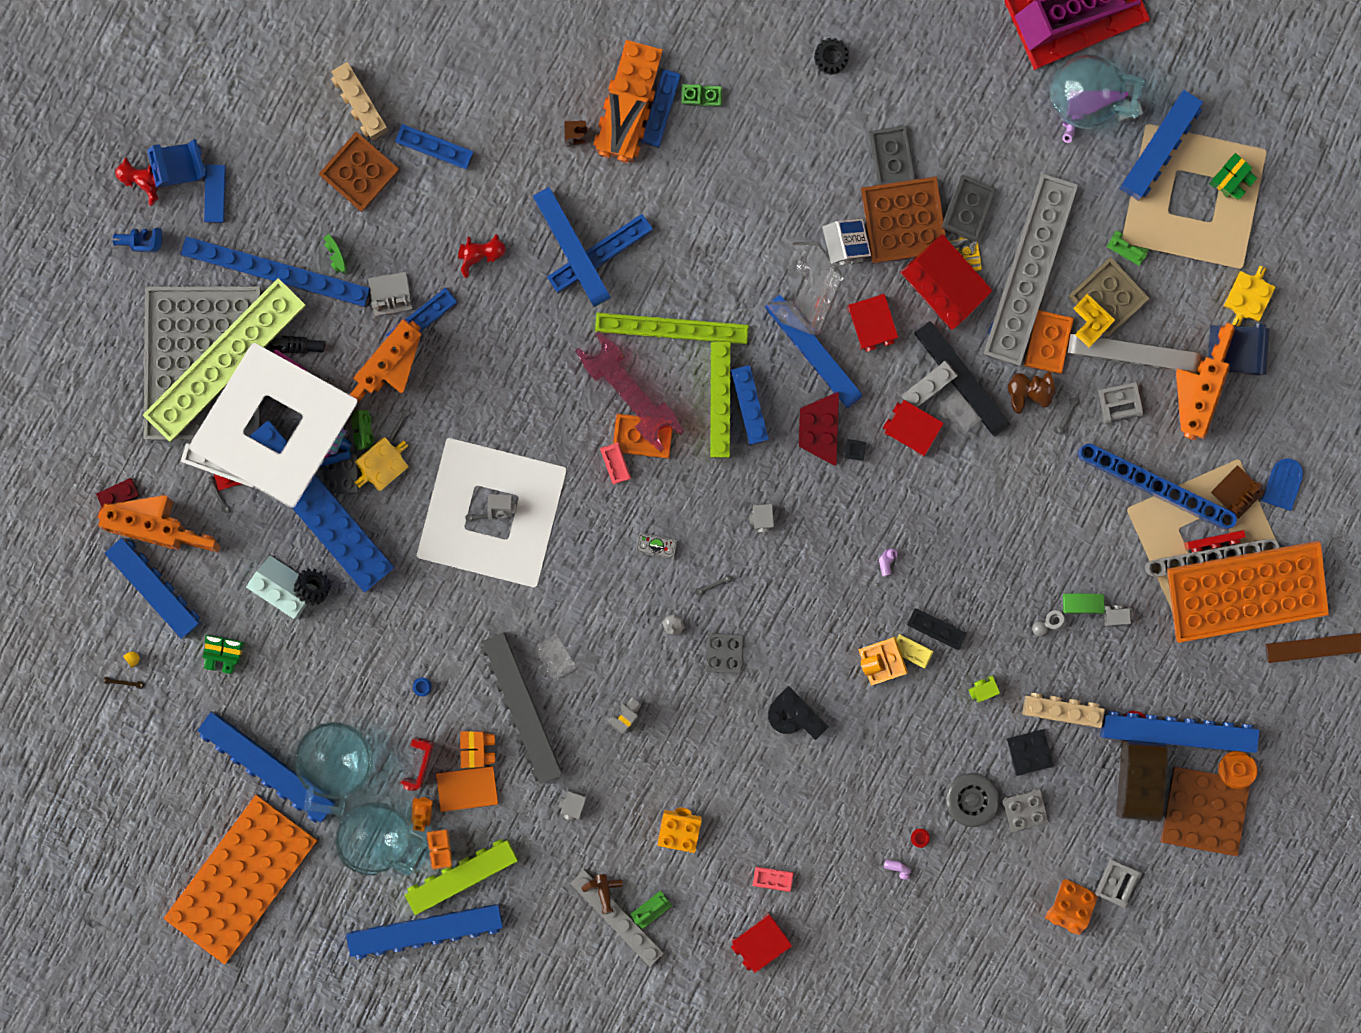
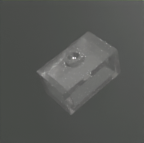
M957 390L938 405L939 414L944 419H949L952 423L950 427L956 434L964 435L982 420Z
M557 634L537 645L539 649L537 654L542 662L546 661L549 666L546 670L551 678L555 677L559 681L578 670Z

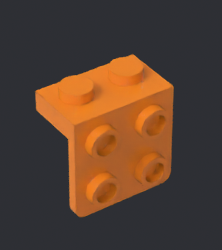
M1064 879L1061 882L1054 905L1047 911L1045 919L1054 925L1068 929L1073 934L1080 935L1088 927L1098 896L1095 895V892L1068 879Z

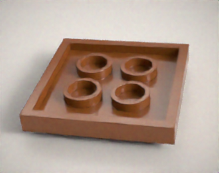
M355 132L318 175L360 212H363L399 172V168L358 132Z

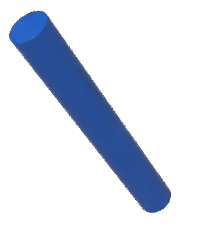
M347 451L323 458L318 468L350 459L351 453Z

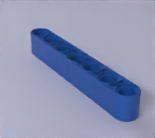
M550 187L533 195L536 204L593 307L595 308L611 299Z
M778 295L764 306L831 390L839 392V399L847 408L863 397L858 388L781 295Z

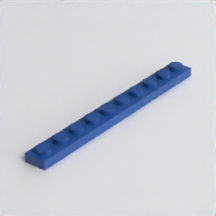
M187 236L181 251V255L274 282L279 278L285 285L362 307L366 306L370 288Z

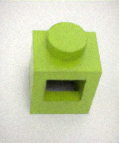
M992 675L987 676L988 681H985V678L974 682L975 686L968 689L972 700L976 699L977 702H981L1000 694Z

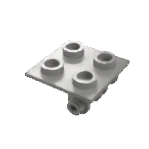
M406 272L368 278L372 298L371 304L375 316L413 310Z
M1033 789V791L1026 793L1022 792L1021 795L1016 794V796L1005 797L1002 800L1011 832L1048 822L1040 789Z

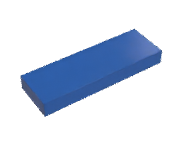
M206 165L205 223H224L225 165Z

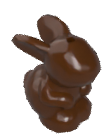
M1051 372L1044 374L1043 378L1034 376L1032 380H1029L1023 373H1016L1007 385L1008 392L1012 396V408L1018 414H1021L1024 409L1026 397L1031 398L1035 403L1045 408L1052 403V399L1056 394Z

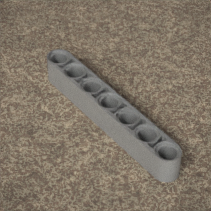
M1070 334L1068 354L1174 371L1178 368L1191 373H1198L1201 358L1200 353L1098 338L1088 348L1075 334Z
M1265 539L1155 559L1146 564L1145 571L1151 577L1168 575L1167 569L1171 568L1170 562L1172 560H1176L1179 567L1190 565L1189 559L1191 556L1197 559V563L1209 561L1208 555L1210 553H1214L1217 560L1228 558L1227 552L1230 549L1234 551L1235 556L1246 554L1248 546H1251L1255 553L1265 551L1266 543H1270L1273 549L1279 548V544L1274 539ZM1153 563H1157L1160 567L1157 574L1151 570Z

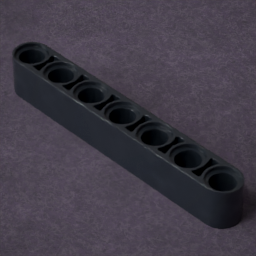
M931 321L914 332L917 339L938 366L947 360L958 376L951 380V383L994 437L1010 426L1003 413Z

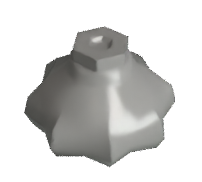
M677 614L666 615V618L662 621L664 631L671 636L680 635L682 630L685 629L683 619L678 617Z

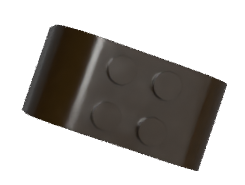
M1122 740L1116 809L1117 817L1122 819L1161 821L1167 773V747L1165 744Z

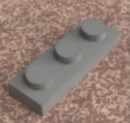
M946 360L901 395V397L910 404L919 407L957 377L958 374Z

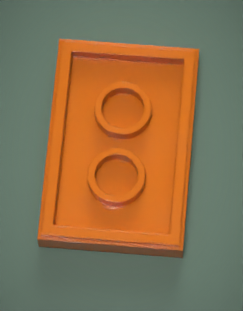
M1038 310L1030 334L1024 366L1062 374L1074 318Z
M616 414L613 443L619 442L622 453L669 459L674 420Z
M494 766L436 773L441 812L498 805Z

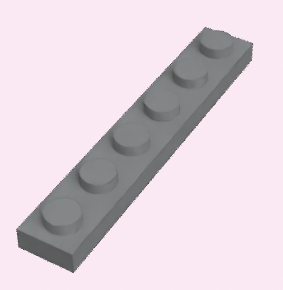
M584 869L570 884L650 967L664 952L611 897V908H613L614 912L606 915L602 914L603 907L598 890L591 889L588 892H583L581 889L584 884L594 880Z

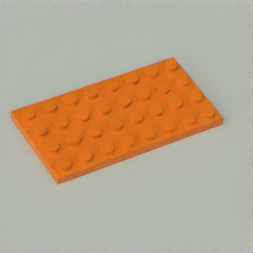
M1319 541L1167 569L1177 643L1329 615L1322 548Z
M256 794L163 919L225 965L318 840Z

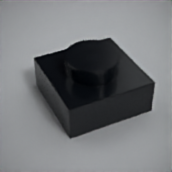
M847 439L844 458L863 461L866 442Z

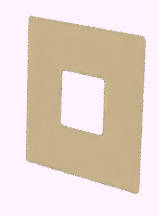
M1152 124L1145 126L1139 157L1159 126ZM1183 133L1180 137V140H1182L1177 150L1172 149L1169 154L1172 158L1166 166L1162 165L1159 169L1162 172L1156 182L1152 180L1149 187L1151 190L1145 198L1142 196L1139 200L1131 196L1122 240L1133 246L1241 269L1244 265L1266 150L1193 133ZM1234 153H1237L1252 167L1250 171L1257 177L1250 187L1242 181L1239 183V186L1246 191L1239 200L1232 198L1230 195L1226 198L1223 192L1219 190L1212 222L1172 215L1168 212L1177 170L1214 177Z
M1237 459L1178 486L1227 509L1211 491L1237 465L1244 472L1245 470L1241 461ZM1172 490L1170 497L1173 500H1177L1178 492ZM1155 496L1127 509L1149 561L1189 553L1185 549L1179 529L1200 518ZM1189 498L1187 504L1193 509L1196 506V502L1194 499ZM1258 500L1239 519L1237 518L1234 527L1228 529L1230 533L1240 530L1245 532L1246 537L1241 538V542L1235 545L1265 539L1276 540ZM1205 508L1206 515L1213 513L1212 508ZM1224 515V521L1228 526L1230 524V518L1227 515ZM1270 543L1265 544V551L1273 549ZM1251 546L1246 548V554L1254 553ZM1190 557L1189 564H1194ZM1176 560L1170 562L1171 568L1178 567L1179 565ZM1157 563L1152 564V568L1155 574H1157L1160 567ZM1168 575L1157 577L1172 610Z

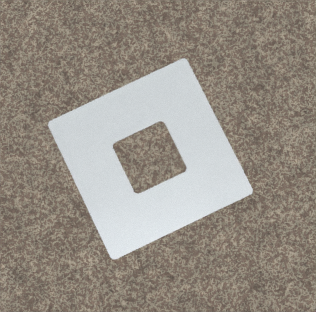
M253 343L190 443L189 449L279 501L293 507L357 404V400L260 345ZM266 395L303 415V419L281 454L275 453L243 434L244 428Z
M448 438L445 442L417 557L498 579L536 587L558 506L566 468ZM475 486H482L518 496L519 500L508 539L504 540L465 529V516L468 514Z

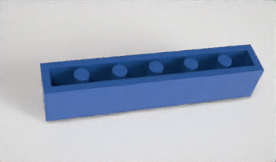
M1185 90L1182 91L1119 189L1136 200H1139L1142 196L1145 198L1151 190L1149 187L1152 180L1156 182L1162 173L1159 169L1162 165L1166 166L1172 158L1169 155L1172 149L1177 150L1182 142L1180 137L1183 133L1187 134L1192 127V124H1190L1193 117L1197 119L1203 110L1200 108L1203 103L1201 100Z
M120 538L104 554L181 639H185L202 624L199 621L200 616L193 609L189 610L186 606L188 604L181 595L177 596L173 592L175 588L168 581L164 582L162 580L161 572L156 567L152 568L148 564L149 559L142 552L139 554L135 550L137 546L131 539Z

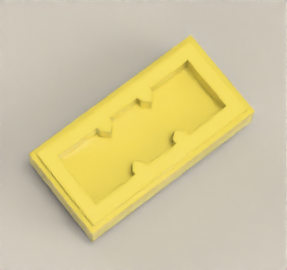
M899 634L896 640L902 657L926 669L934 651Z

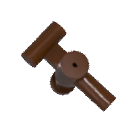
M600 874L595 876L596 881L591 880L587 882L581 889L583 892L597 889L603 907L602 914H611L614 911L611 908L609 888L622 887L623 881L621 879L608 881L606 874Z

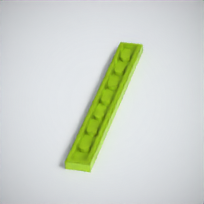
M596 313L595 332L730 342L746 345L749 325L608 313Z

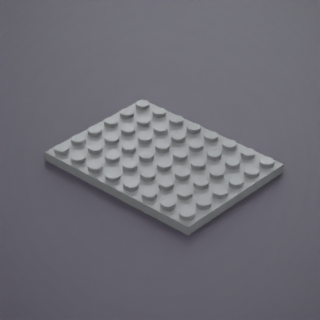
M145 287L144 413L261 296V287ZM221 393L174 440H193ZM260 404L243 430V434L247 437L260 428ZM144 417V440H167Z

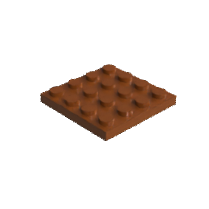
M937 176L861 188L872 264L915 258L941 234L946 237L945 229L941 228L943 215Z
M1174 766L1160 842L1238 857L1250 786L1243 789H1234L1227 786L1221 780L1219 774Z

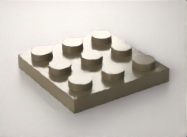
M1111 257L1068 295L1069 299L1077 305L1088 294L1115 319L1103 333L1106 338L1150 299Z

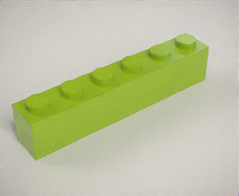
M711 342L710 458H730V342Z
M501 838L492 843L494 847L488 850L484 847L475 852V857L469 859L467 856L458 861V866L454 868L452 866L446 867L441 870V875L435 877L433 874L424 879V884L418 886L416 883L407 888L408 892L404 896L414 915L517 862L519 859L509 840L504 841Z

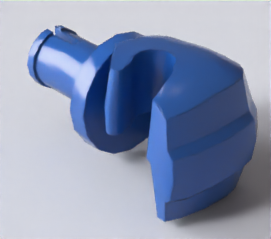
M154 228L151 238L147 241L146 236L149 230L142 229L139 232L138 229H132L130 234L114 233L113 238L121 240L112 241L114 246H130L133 252L155 253L161 249L163 232L161 228Z

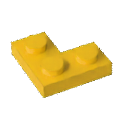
M1088 294L1073 308L1086 321L1075 335L1088 348L1115 321Z

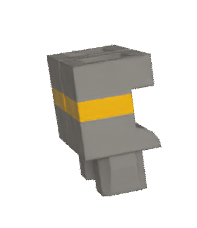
M631 698L626 706L624 704L621 705L623 712L617 719L612 716L608 722L624 734L638 716L635 712L641 704Z

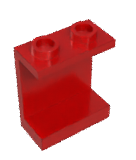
M885 294L847 306L860 343V351L865 349L866 352L877 349V345L883 344L885 347L895 343L894 340L898 338Z
M905 400L902 403L897 402L892 411L895 415L892 420L887 419L883 426V429H885L883 434L894 438L916 451V454L924 457L944 423Z
M418 737L412 739L410 747L425 750L417 781L408 778L402 779L400 784L404 785V789L415 791L423 786L435 742Z
M769 912L750 929L736 939L734 937L731 940L733 943L731 948L737 956L741 954L744 958L742 963L748 971L752 969L754 974L792 946Z

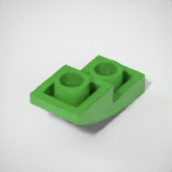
M682 85L681 104L722 107L723 87Z
M327 234L323 238L327 242L324 246L330 253L335 252L330 257L333 261L330 265L337 273L341 271L345 275L347 267L343 254L336 241L330 234Z
M1063 594V613L1104 614V594Z

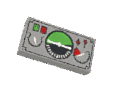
M639 533L636 552L674 559L677 540Z

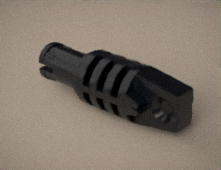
M282 336V338H274L271 341V348L280 350L281 353L305 354L307 351L325 352V341L308 340L306 337Z

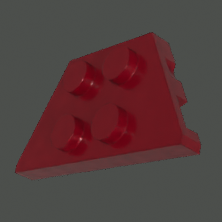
M838 391L811 404L800 407L799 447L834 466L837 465Z

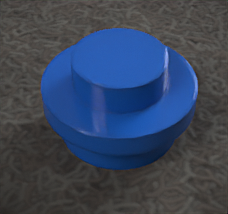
M418 678L413 683V691L418 696H427L432 690V684L427 678Z

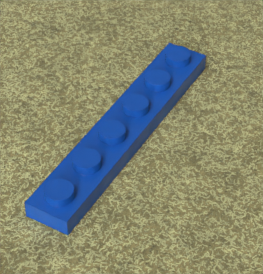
M641 214L585 252L594 268L597 269L651 233L653 229L644 215ZM569 262L547 276V279L558 294L579 280Z

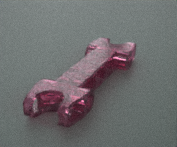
M598 331L595 335L602 346L599 354L588 356L580 348L575 353L595 382L602 376L608 381L641 420L634 426L645 441L661 453L664 450L662 443L658 439V433L661 429L665 427L672 428L680 436L685 431L666 403L663 402L656 408L619 364L625 358L624 354L614 342Z

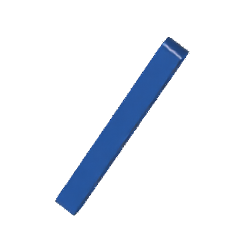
M1085 444L1078 450V457L1081 461L1216 527L1229 529L1234 527L1237 522V517L1233 512L1093 444ZM1085 448H1089L1092 451L1091 458L1084 456L1083 450ZM1102 456H1105L1109 459L1108 466H1103L1101 464L1100 460ZM1119 465L1126 467L1127 472L1125 475L1118 472ZM1137 473L1143 475V483L1136 481L1135 476ZM1155 481L1161 484L1159 492L1153 489ZM1172 490L1178 492L1177 500H1173L1170 497ZM1189 498L1194 499L1196 502V506L1193 509L1187 504ZM1206 507L1212 508L1213 515L1211 517L1205 514ZM1224 515L1230 518L1228 526L1222 522Z

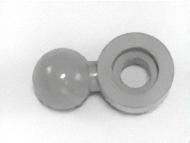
M1051 611L1046 616V622H1036L1032 627V631L1036 636L1041 637L1047 633L1049 628L1054 631L1062 630L1066 625V617L1060 611ZM1057 619H1060V622L1058 624H1055V621Z

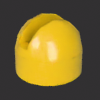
M131 651L123 656L131 668L139 663L140 657L136 652Z

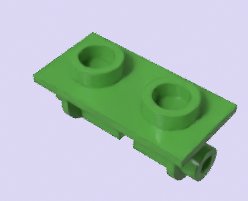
M1116 230L1106 247L1140 266L1147 256L1149 249L1129 245V243L1122 240L1123 234Z
M369 410L352 412V416H350L352 430L359 429L358 433H353L354 446L357 447V450L371 448L374 443V436L371 431Z
M660 890L630 915L635 923L643 929L668 910L672 904Z

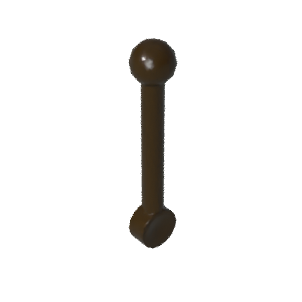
M104 677L103 679L105 684L115 683L136 686L137 689L143 687V682L141 681L128 682L110 679L109 677Z

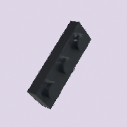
M914 608L906 624L958 651L967 634L917 608Z
M789 685L775 698L815 740L829 728Z

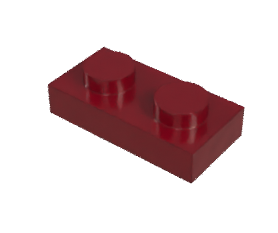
M129 478L96 493V496L103 508L104 504L110 505L127 502L140 496L133 479Z

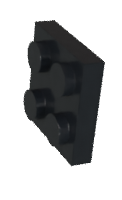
M1044 729L1006 738L1016 776L1054 767Z

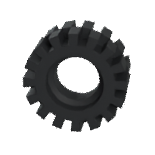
M827 38V40L821 41L815 50V64L825 74L833 75V73L838 74L840 71H843L849 60V50H847L846 44L844 45L843 41H838L837 38ZM833 49L838 52L839 59L837 62L829 63L825 60L824 54L827 50Z
M310 568L306 571L303 570L298 575L294 584L295 596H300L299 600L302 602L304 599L307 605L309 602H311V605L323 603L331 588L330 579L326 580L328 576L326 574L323 576L322 571L317 573V569H313V571ZM306 584H313L318 590L310 589Z

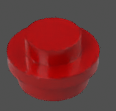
M918 828L912 832L911 842L914 846L923 848L929 844L930 835L925 829Z

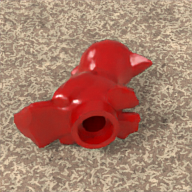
M126 157L115 170L117 179L127 187H133V182H135L147 193L149 206H153L159 200V197L156 193L157 187L151 165L148 166V169L138 170L130 164Z
M497 234L485 244L471 243L469 236L467 237L466 244H460L458 258L464 260L461 267L464 278L469 277L470 267L484 257H487V262H494L504 255L506 248Z

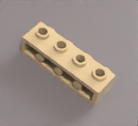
M346 62L331 71L334 76L331 80L336 88L341 87L344 92L341 96L346 105L350 103L353 107V110H351L353 117L356 121L360 119L363 124L360 128L365 137L370 136L374 141L389 132L349 63Z
M1031 693V696L1025 695L1023 715L1098 728L1102 727L1104 709L1099 708L1100 704L1088 702V706L1080 705L1081 701L1069 699L1068 703L1062 702L1061 697L1050 696V699L1042 698L1043 694Z

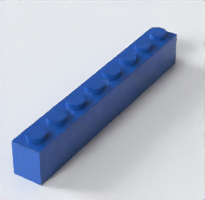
M210 712L197 731L200 733V738L208 743L209 741L216 745L215 749L222 754L225 752L229 754L232 762L245 766L247 773L253 777L257 775L262 779L261 783L268 788L273 787L277 790L276 794L282 799L286 800L288 798L293 802L292 806L298 811L304 810L308 813L307 817L313 822H323L336 805L334 800L216 712Z
M1108 711V714L1103 715L1100 735L1102 738L1257 753L1259 730L1253 729L1254 725L1242 724V727H1234L1235 723L1223 722V726L1215 725V721L1204 720V723L1201 724L1196 723V719L1185 718L1184 722L1177 721V717L1165 716V720H1160L1157 715H1146V718H1139V714L1127 713V716H1119L1120 712Z
M498 903L351 931L346 934L350 957L355 956L356 959L366 958L367 954L370 953L378 956L386 954V950L391 949L394 952L405 950L407 946H412L413 949L423 947L424 943L428 942L436 945L443 943L444 939L449 938L450 941L461 940L462 936L478 937L481 936V932L488 931V934L500 932L499 929H502L504 925L500 904Z

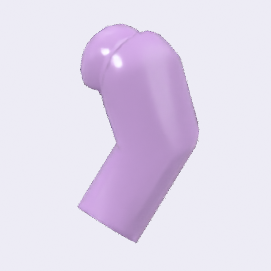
M1067 117L1063 122V126L1067 128L1063 135V141L1069 143L1075 134L1076 121Z
M889 548L885 550L879 558L882 576L892 574L890 563L898 555L895 549Z
M886 859L885 869L899 871L901 879L908 880L910 878L911 869L901 862Z

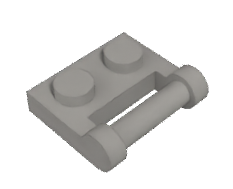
M1137 382L1098 390L1105 424L1127 417L1143 416ZM1134 403L1133 409L1114 413L1109 411L1110 407Z
M1110 859L1095 895L1127 908L1129 904L1127 901L1137 879H1140L1142 873ZM1126 873L1131 876L1121 898L1118 899L1116 898Z

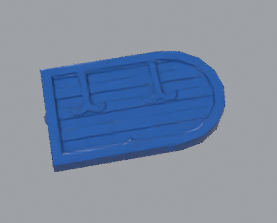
M1286 458L1275 463L1271 470L1261 500L1262 502L1288 511L1292 510L1303 477L1302 467L1297 461Z

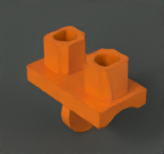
M413 798L411 823H414L413 830L424 832L425 827L431 824L433 801L428 798Z

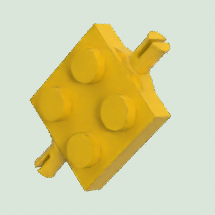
M1259 266L1255 276L1248 275L1242 271L1239 272L1223 306L1236 314L1232 323L1234 326H1240L1243 318H1250L1256 322L1260 321L1275 289V286L1266 283L1262 279L1267 270L1265 267Z
M386 437L380 439L355 461L363 474L355 481V484H358L357 487L361 488L368 481L378 491L384 489L409 467L400 454L408 447V444L402 441L394 447Z

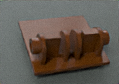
M1237 465L1211 493L1239 519L1265 491L1260 483L1255 482Z

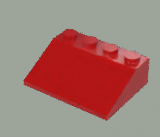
M943 234L936 238L899 272L951 330L958 326L993 291Z

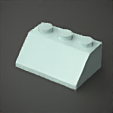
M271 555L260 566L246 586V588L293 619H298L307 605L304 599L301 602L299 600L300 596H295L296 592L293 590L299 574ZM306 584L310 589L317 590L315 585Z

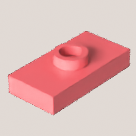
M619 442L601 447L600 451L612 484L631 479Z
M755 866L752 886L791 892L794 873Z

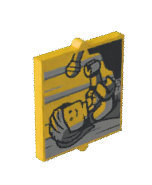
M962 237L959 240L949 241L975 271L982 270L978 241L973 242Z

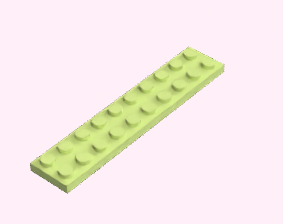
M278 278L177 379L143 416L169 442H172L224 390L251 344L256 343L265 348L306 305Z

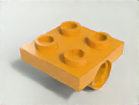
M896 637L858 649L862 659V670L868 676L871 686L908 673Z
M682 807L676 808L675 811L664 810L657 846L695 853L702 817L692 815L689 809Z

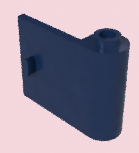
M1254 324V327L1234 326L1235 331L1224 363L1230 366L1229 372L1266 375L1270 329L1266 328L1265 324ZM1210 325L1208 358L1214 359L1212 351L1215 344L1219 345L1220 339L1218 334L1221 326Z

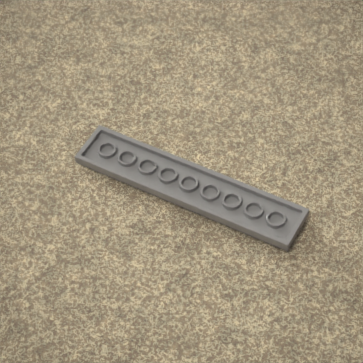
M1043 173L1040 175L983 355L1020 367L1076 194L1077 184Z

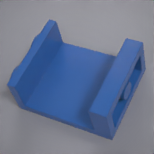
M193 139L188 144L161 147L160 144L152 145L147 150L156 187L196 182L205 177L206 167L202 163L201 148L197 144L196 139Z

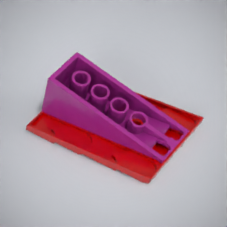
M1004 0L1034 70L1117 36L1150 20L1142 0Z

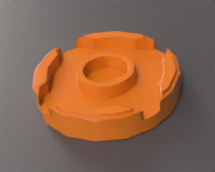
M1232 751L1228 752L1221 759L1218 765V773L1221 780L1227 786L1234 789H1243L1254 782L1257 776V765L1254 759L1250 758L1247 753Z

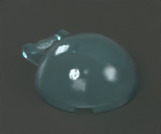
M1086 54L1076 56L1061 65L1055 73L1050 86L1051 104L1059 113V117L1072 126L1086 129L1104 126V123L1113 119L1116 114L1138 117L1139 111L1137 108L1146 79L1122 74L1113 62L1098 55ZM1126 84L1135 85L1130 108L1122 106L1126 97Z
M340 722L320 724L307 732L299 742L295 752L294 765L298 779L307 789L303 811L308 812L311 810L334 814L342 818L346 796H350L361 789L369 778L372 769L371 749L362 734L352 726ZM312 793L328 799L340 798L339 807L311 803Z
M380 802L364 803L350 810L340 821L335 837V845L340 860L346 867L362 875L377 876V873L388 871L390 868H394L405 875H410L413 871L412 867L424 849L429 847L428 840L411 831L408 820L399 810ZM411 842L417 844L418 846L406 864L400 862L407 854Z

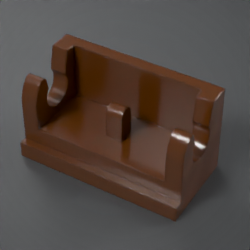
M565 121L566 147L585 143V140L577 139L583 138L584 133H587L586 121Z

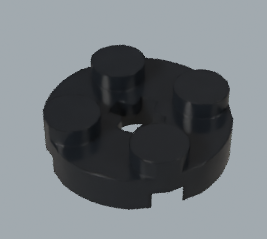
M774 700L768 709V720L773 729L782 734H792L800 730L802 726L793 717L791 719H783L784 715L782 712L786 710Z

